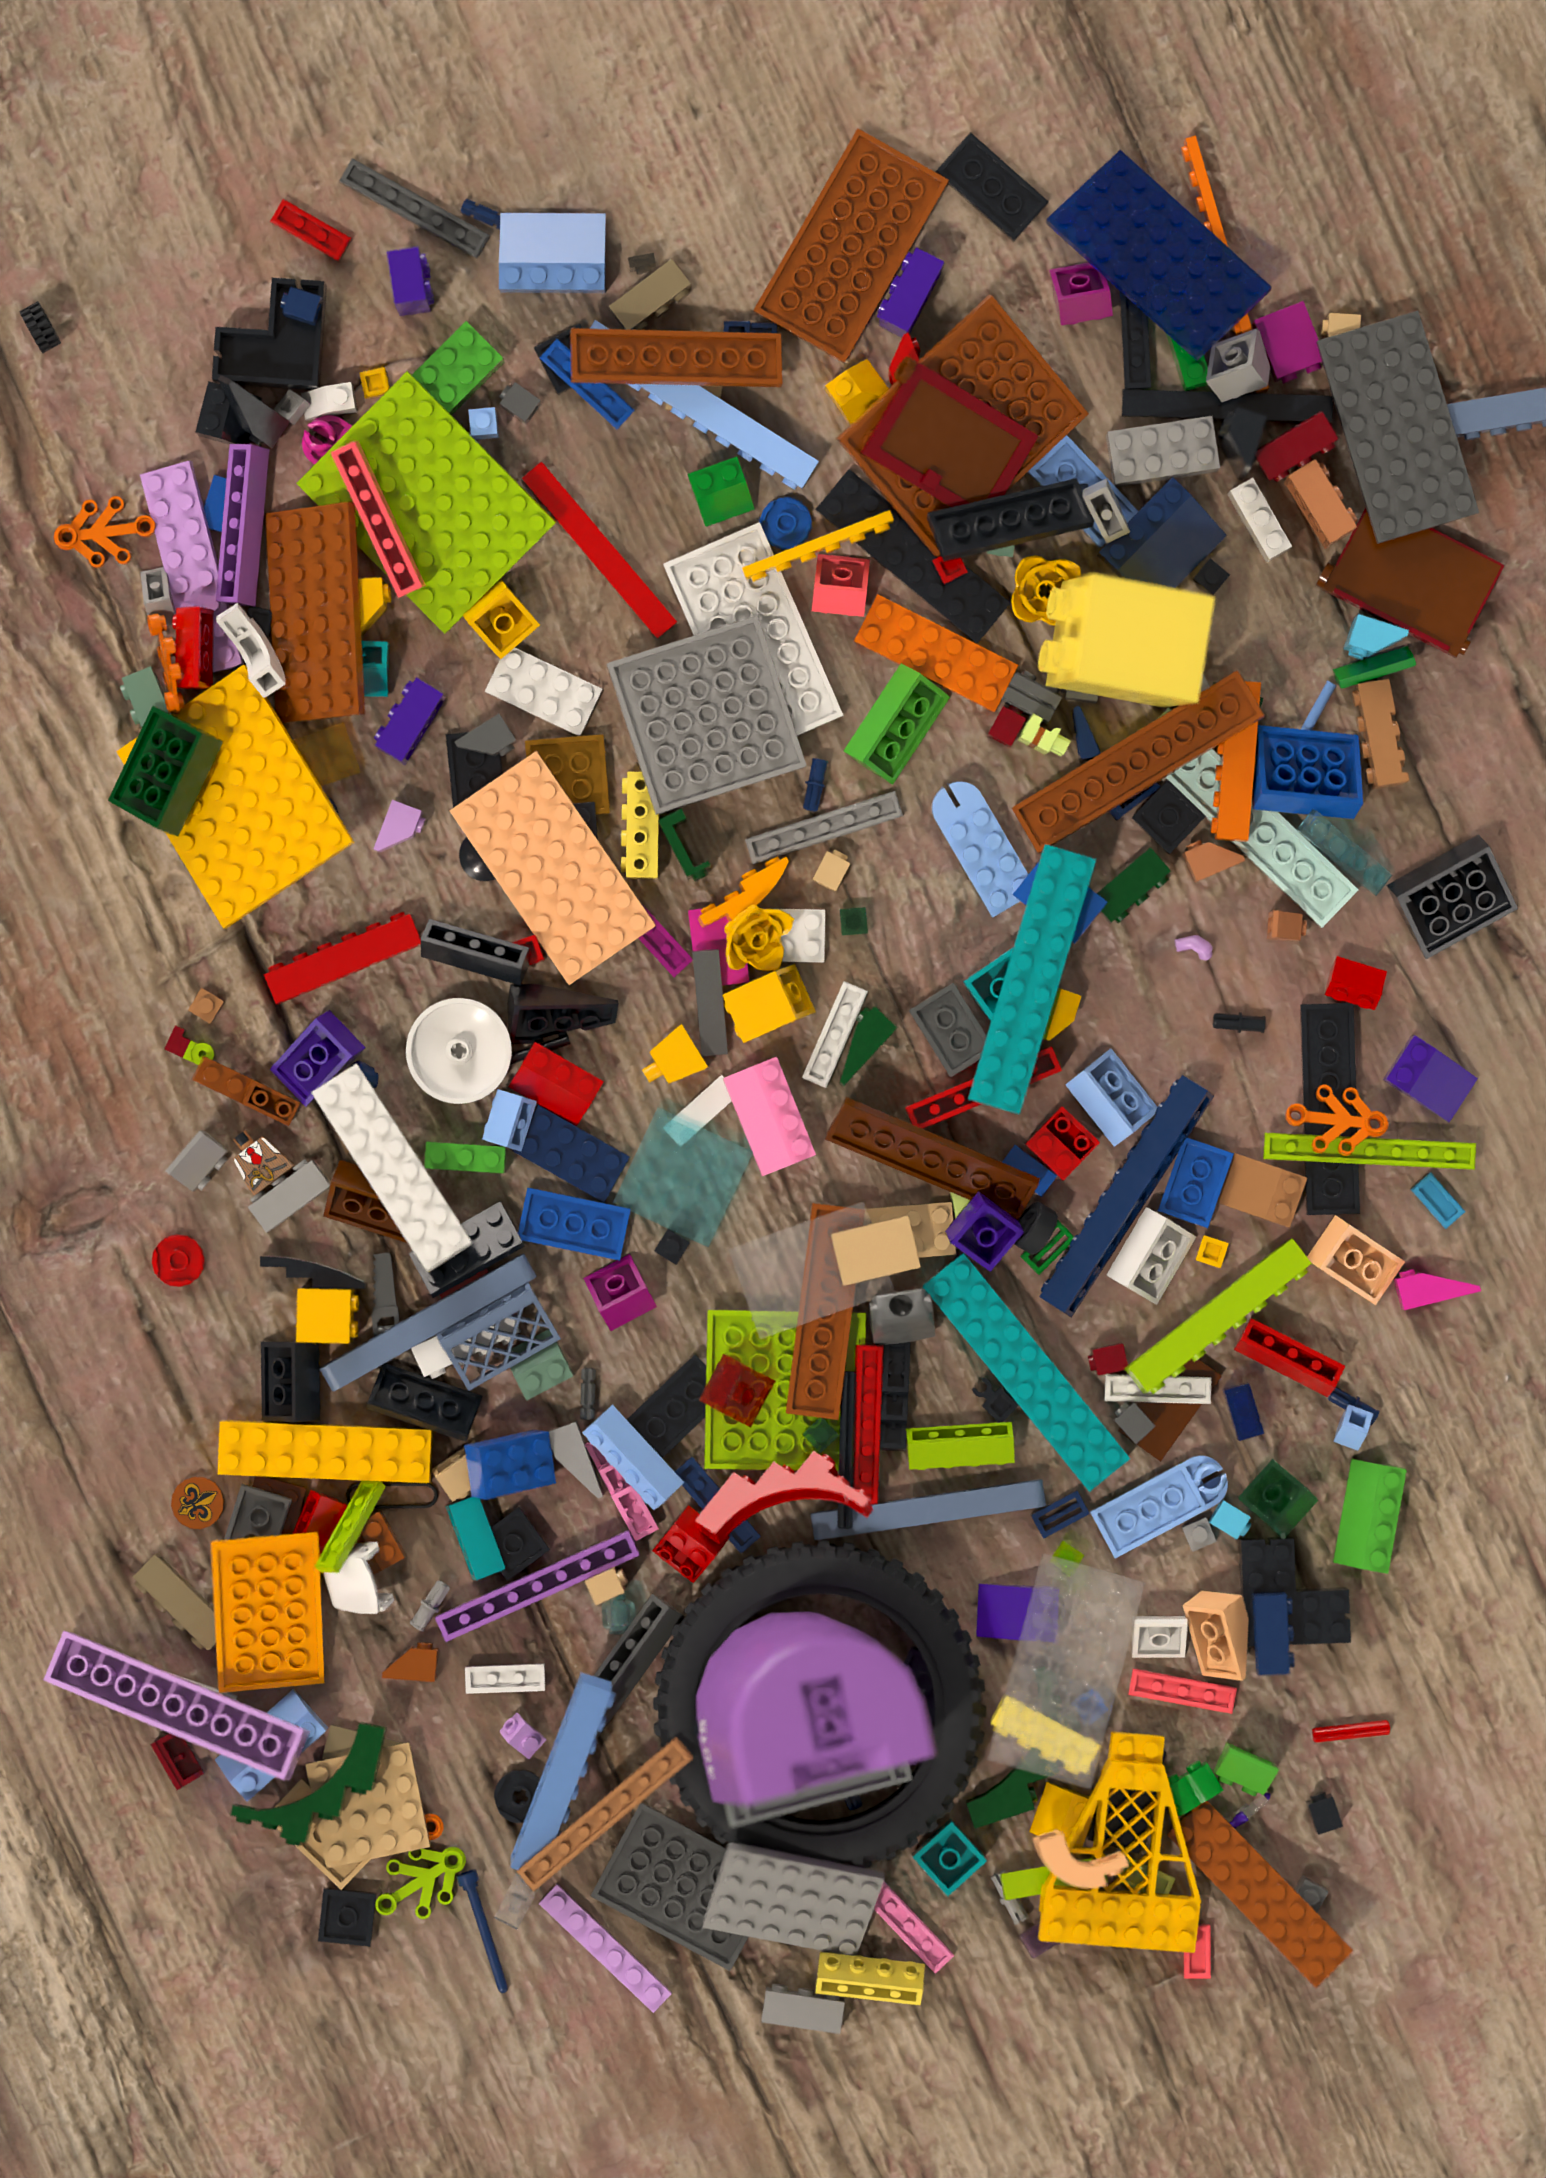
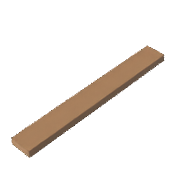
M676 1737L516 1872L534 1892L694 1757Z

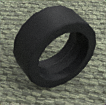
M1040 1202L1031 1204L1019 1219L1024 1233L1014 1245L1031 1255L1038 1253L1047 1244L1055 1230L1058 1219L1057 1212Z

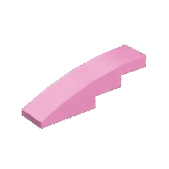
M590 1442L586 1443L585 1446L634 1540L638 1541L657 1531L659 1528L642 1497L607 1462L606 1458Z

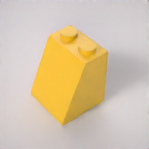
M795 964L771 972L722 995L724 1007L731 1014L735 1023V1032L742 1039L743 1043L816 1012Z

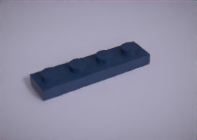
M693 1456L674 1471L684 1482L682 1486L703 1510L720 1490L718 1485ZM747 1519L728 1535L730 1537L729 1541L741 1554L761 1537Z

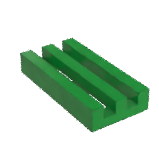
M1057 1220L1055 1229L1058 1227L1061 1231L1032 1260L1028 1257L1030 1253L1026 1251L1020 1256L1038 1275L1070 1245L1075 1237L1059 1220ZM1066 1235L1068 1239L1038 1267L1036 1263Z

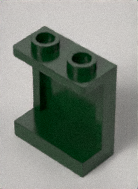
M680 809L658 820L687 879L693 878L694 881H698L709 875L707 871L711 868L709 861L694 867L674 830L675 827L687 822L683 810Z

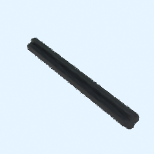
M845 1371L840 1404L839 1475L846 1479L850 1487L854 1489L857 1374L854 1371ZM838 1503L837 1527L840 1529H851L853 1527V1509L842 1503Z

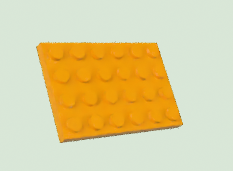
M317 1532L211 1541L219 1693L324 1683L320 1572L315 1567L319 1559Z

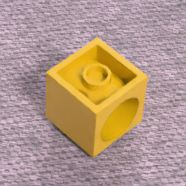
M297 1289L296 1342H353V1338L358 1337V1321H354V1311L359 1310V1295H355V1289Z

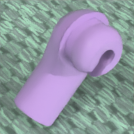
M1198 935L1174 939L1177 952L1192 949L1198 953L1201 960H1209L1212 957V945Z

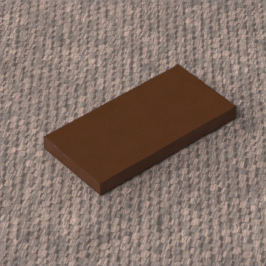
M1192 1359L1184 1364L1186 1369L1178 1375L1185 1377H1211V1391L1222 1377L1199 1359L1195 1362ZM1137 1402L1138 1408L1155 1427L1136 1445L1161 1462L1202 1404ZM1119 1427L1117 1431L1125 1437H1127L1129 1440H1131L1130 1437Z

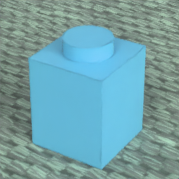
M1222 1499L1208 1522L1233 1538L1238 1539L1239 1536L1244 1537L1251 1526V1523L1248 1521L1251 1517Z

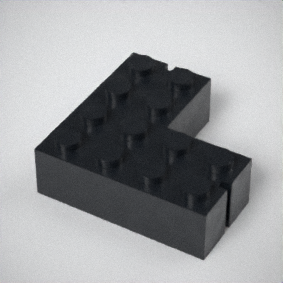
M272 278L268 330L215 327L214 351L217 355H222L220 359L219 356H213V382L220 384L218 379L222 375L241 386L301 390L320 388L327 293L325 281L301 279L300 285L302 289H298L296 279ZM290 287L321 296L323 299L315 326L284 316V309L280 308L284 293H289Z
M1267 1537L1270 1545H1265V1539L1263 1538L1239 1539L1240 1592L1249 1619L1247 1647L1255 1646L1252 1594L1282 1592L1287 1595V1599L1291 1598L1292 1614L1287 1615L1288 1625L1293 1627V1641H1289V1645L1351 1643L1350 1618L1345 1616V1614H1350L1349 1589L1346 1587L1296 1589L1294 1538Z

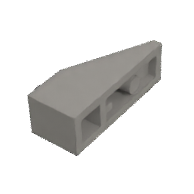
M577 1421L548 1431L551 1451L555 1458L597 1498L603 1497L604 1494Z

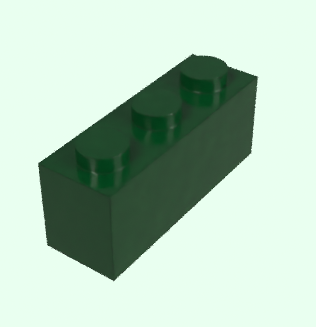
M1151 847L1097 893L1108 902L1100 913L1109 924L1114 920L1120 923L1130 914L1127 909L1135 903L1139 906L1150 897L1146 892L1153 886L1159 889L1169 880L1167 874L1171 870Z

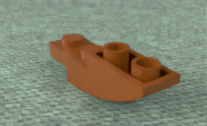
M205 1056L202 1057L192 1078L193 1081L287 1126L290 1125L300 1105V1102Z

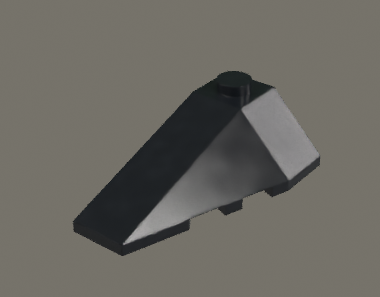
M510 984L507 1011L508 1032L511 1044H533L534 1041L540 1043L544 1042L543 1038L556 1034L561 1037L567 1035L568 1031L580 1028L587 1031L616 1023L618 1000L540 984H521V986Z

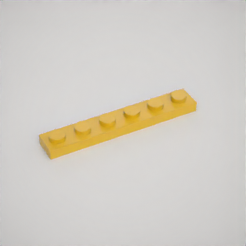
M890 510L742 567V572L746 580L752 579L753 582L767 577L766 572L774 569L777 572L787 570L792 567V562L799 559L804 563L816 558L815 553L822 550L830 553L840 549V543L850 540L851 544L865 539V534L871 531L879 534L889 530V524H892L894 519Z

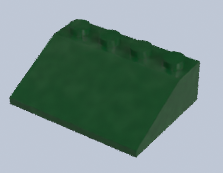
M152 706L108 801L154 828L178 837L223 741L158 707Z

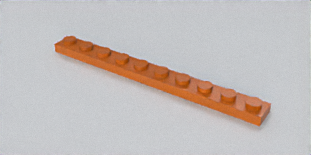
M1195 135L1185 138L1181 152L1184 162H1189L1192 170L1188 172L1192 188L1196 187L1199 197H1196V204L1199 212H1204L1206 222L1203 223L1205 235L1207 238L1211 237L1214 247L1210 248L1214 263H1219L1221 272L1218 273V279L1221 288L1226 287L1228 298H1225L1228 313H1233L1236 323H1233L1232 326L1234 334L1237 336L1251 331L1252 327ZM1269 385L1263 387L1260 390H1256V393L1261 394L1267 392L1269 389Z

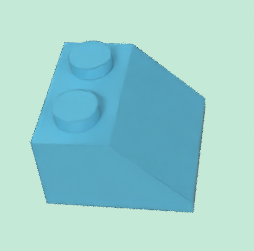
M1358 614L1352 621L1343 649L1349 651V656L1363 660L1364 657H1370L1400 642L1408 635L1409 630Z

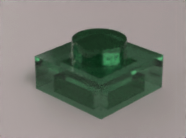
M866 907L839 909L842 936L868 934Z
M818 1418L802 1433L819 1453H822L840 1436L824 1418Z

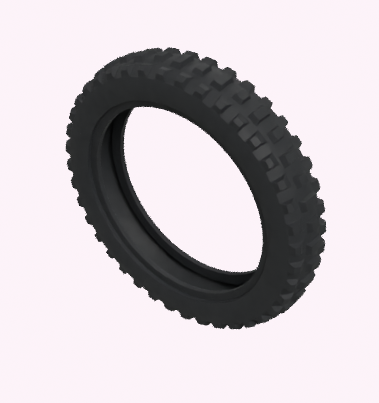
M818 1540L817 1545L812 1546L810 1544H803V1541L792 1542V1548H778L777 1546L768 1548L766 1555H759L757 1557L750 1555L743 1559V1565H737L732 1569L730 1567L721 1572L722 1578L713 1584L708 1583L701 1589L703 1596L697 1598L694 1603L690 1602L684 1611L687 1615L680 1624L675 1623L671 1631L674 1638L670 1641L668 1647H664L661 1658L665 1660L662 1671L656 1673L655 1684L659 1685L657 1697L653 1698V1709L658 1711V1722L654 1724L655 1736L661 1737V1749L658 1751H661L677 1737L694 1757L671 1776L669 1781L671 1785L679 1787L680 1800L684 1806H691L694 1809V1814L697 1816L696 1821L702 1827L708 1825L711 1828V1832L715 1835L714 1838L722 1844L728 1841L866 1869L872 1867V1861H882L884 1859L889 1861L896 1857L895 1851L899 1849L903 1851L919 1843L917 1837L938 1827L936 1820L943 1818L946 1813H950L955 1806L953 1799L958 1797L959 1793L964 1792L969 1782L965 1778L967 1775H970L972 1768L976 1767L979 1759L975 1755V1751L978 1750V1745L983 1743L985 1734L984 1731L980 1730V1727L983 1725V1718L986 1717V1706L981 1704L982 1693L985 1692L984 1679L978 1678V1667L981 1665L977 1654H972L969 1643L972 1639L967 1630H961L958 1622L959 1615L954 1608L948 1610L942 1601L944 1596L937 1588L930 1590L927 1587V1583L924 1582L925 1578L918 1572L911 1574L903 1567V1562L895 1558L888 1561L884 1556L879 1555V1551L871 1548L867 1552L855 1548V1545L852 1543L844 1542L843 1546L840 1547L824 1540ZM810 1594H830L848 1597L864 1602L890 1617L912 1639L927 1665L935 1697V1722L931 1733L936 1755L921 1759L911 1774L912 1780L904 1782L888 1798L863 1812L829 1820L801 1819L781 1814L740 1826L730 1827L724 1803L713 1802L698 1735H693L697 1716L696 1696L709 1659L747 1619L760 1610L791 1597Z

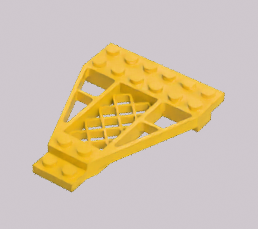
M1111 1731L1108 1758L1101 1770V1777L1066 1841V1846L1069 1853L1092 1854L1091 1861L1105 1857L1102 1851L1112 1842H1115L1120 1848L1121 1853L1132 1863V1866L1122 1875L1120 1873L1117 1874L1118 1878L1107 1887L1102 1886L1104 1889H1098V1887L1083 1888L1054 1885L1057 1876L1050 1872L1046 1882L1041 1886L1039 1904L1041 1916L1038 1934L1040 1941L1195 1953L1201 1899L1166 1770L1162 1764L1165 1737L1161 1735ZM1120 1789L1127 1799L1115 1808L1108 1798ZM1124 1789H1133L1137 1791L1131 1796H1129ZM1146 1791L1153 1801L1141 1811L1134 1800ZM1150 1791H1156V1797ZM1098 1801L1093 1847H1073ZM1129 1804H1132L1139 1813L1126 1822L1120 1815V1812ZM1108 1805L1113 1810L1109 1815H1107ZM1165 1806L1169 1808L1180 1855L1160 1853ZM1154 1808L1152 1824L1145 1815ZM1117 1815L1124 1826L1112 1835L1105 1825ZM1143 1817L1150 1827L1138 1837L1131 1826ZM1129 1830L1136 1839L1126 1848H1123L1117 1841V1838ZM1106 1831L1110 1837L1104 1842V1833ZM1151 1834L1149 1850L1142 1841ZM1140 1843L1147 1854L1135 1863L1128 1853ZM1148 1860L1146 1877L1139 1867ZM1160 1861L1183 1862L1191 1889V1896L1155 1893L1158 1864ZM1137 1870L1144 1880L1132 1889L1125 1879ZM1123 1882L1129 1891L1113 1889ZM1143 1887H1145V1892H1139Z

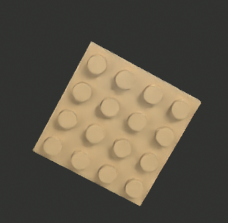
M410 1742L383 1747L374 1790L367 1791L366 1795L351 1792V1787L347 1786L341 1816H334V1820L318 1818L319 1813L315 1812L326 1868L431 1846ZM348 1755L305 1764L311 1794L333 1777Z

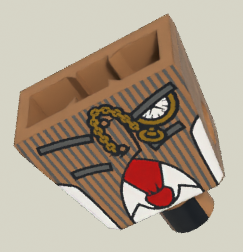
M245 1130L233 1139L242 1151L233 1160L253 1196L265 1190L275 1180L295 1167L294 1163L265 1136L254 1142Z

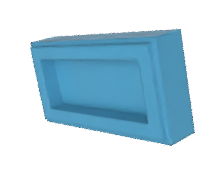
M1431 1172L1410 1189L1444 1229H1447L1466 1212Z

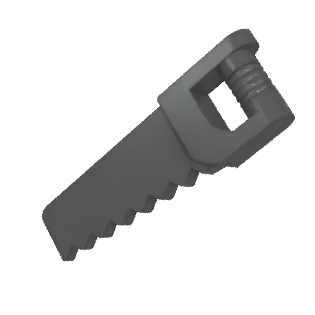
M390 1253L373 1254L376 1259L373 1262L376 1266L373 1269V1272L376 1274L373 1277L376 1282L373 1285L376 1290L373 1292V1295L376 1297L373 1303L376 1306L371 1314L374 1337L400 1323ZM394 1316V1325L378 1326V1321L382 1317Z

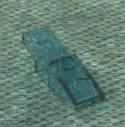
M1314 809L1311 810L1296 829L1324 856L1376 896L1393 876L1359 845L1353 843Z

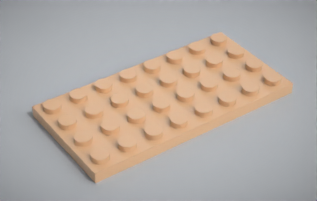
M537 751L450 810V813L533 934H536L537 940L568 985L656 926Z

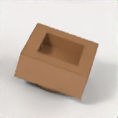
M201 988L188 1011L212 1024L225 1001Z

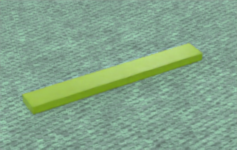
M1264 1133L1263 1159L1475 1170L1476 1143L1366 1138L1354 1148L1351 1155L1343 1156L1338 1152V1145L1343 1139H1350L1351 1137L1338 1136L1328 1144L1325 1152L1316 1153L1313 1151L1311 1144L1314 1138L1322 1135ZM1318 1140L1315 1142L1317 1148L1322 1149L1325 1147L1322 1141ZM1342 1144L1344 1151L1348 1152L1351 1150L1349 1144Z

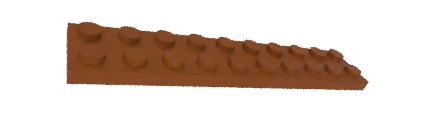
M1237 670L1199 693L1198 703L1176 707L1012 807V810L1037 853L1040 854L1045 844L1055 845L1264 718L1265 715Z

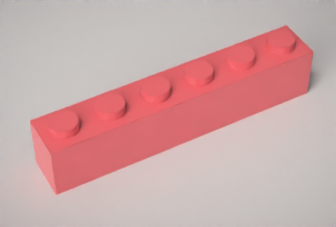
M359 441L351 442L330 452L398 598L426 586Z

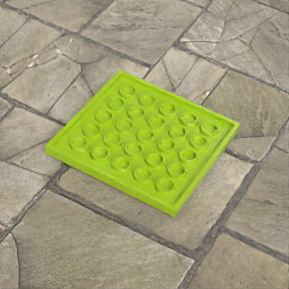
M707 1310L704 1469L767 1470L773 1462H776L780 1466L785 1464L792 1470H799L811 1453L815 1451L821 1456L823 1454L830 1456L836 1463V1470L839 1471L840 1411L838 1420L785 1413L798 1311ZM852 1312L845 1371L855 1372L856 1345H865L866 1313Z

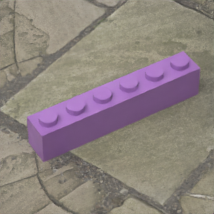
M230 444L216 602L232 606L236 603L240 606H255L269 449L252 444Z

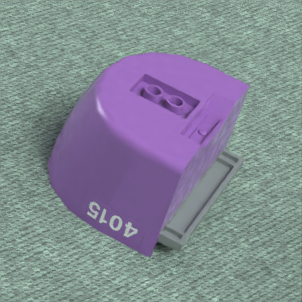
M813 1612L769 1613L736 1629L709 1659L696 1696L697 1720L699 1722L698 1739L713 1802L724 1803L730 1827L740 1826L910 1781L912 1776L909 1762L936 1755L925 1703L910 1671L867 1634L854 1627Z

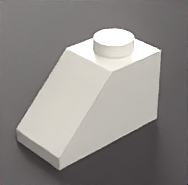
M351 382L323 386L301 394V397L310 404L304 412L305 420L316 419L325 415L337 416L357 412L354 387Z

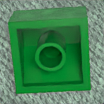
M737 457L687 474L705 527L755 510Z

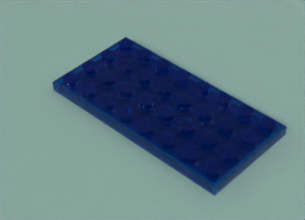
M1121 150L1046 219L1048 226L1196 361L1271 291V285Z

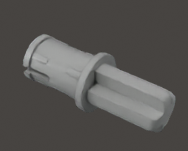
M439 1580L436 1581L425 1600L422 1599L420 1601L422 1605L410 1621L413 1627L424 1632L434 1613L439 1612L438 1607L450 1590L446 1583Z

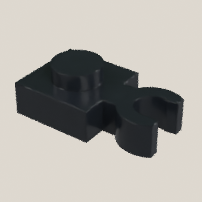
M983 1377L981 1380L986 1384V1390L979 1392L973 1387L972 1392L978 1397H984L986 1401L981 1406L998 1423L1003 1422L1019 1405L1001 1387L994 1392L991 1382Z

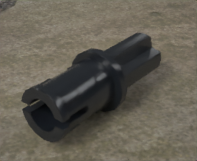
M1239 1012L1238 1015L1215 1013L1213 1015L1212 1025L1215 1029L1237 1030V1033H1241V1031L1265 1032V1016L1242 1015V1012Z

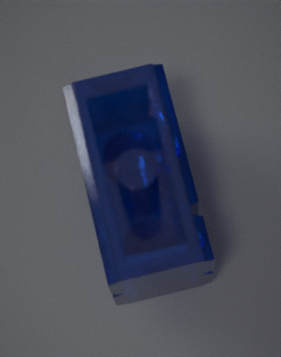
M1244 1382L1222 1389L1237 1440L1242 1441L1265 1434L1262 1423L1259 1421L1260 1417L1250 1383Z

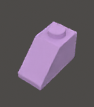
M392 800L374 850L382 852L413 838L416 832L421 833L426 818L422 817L423 812Z

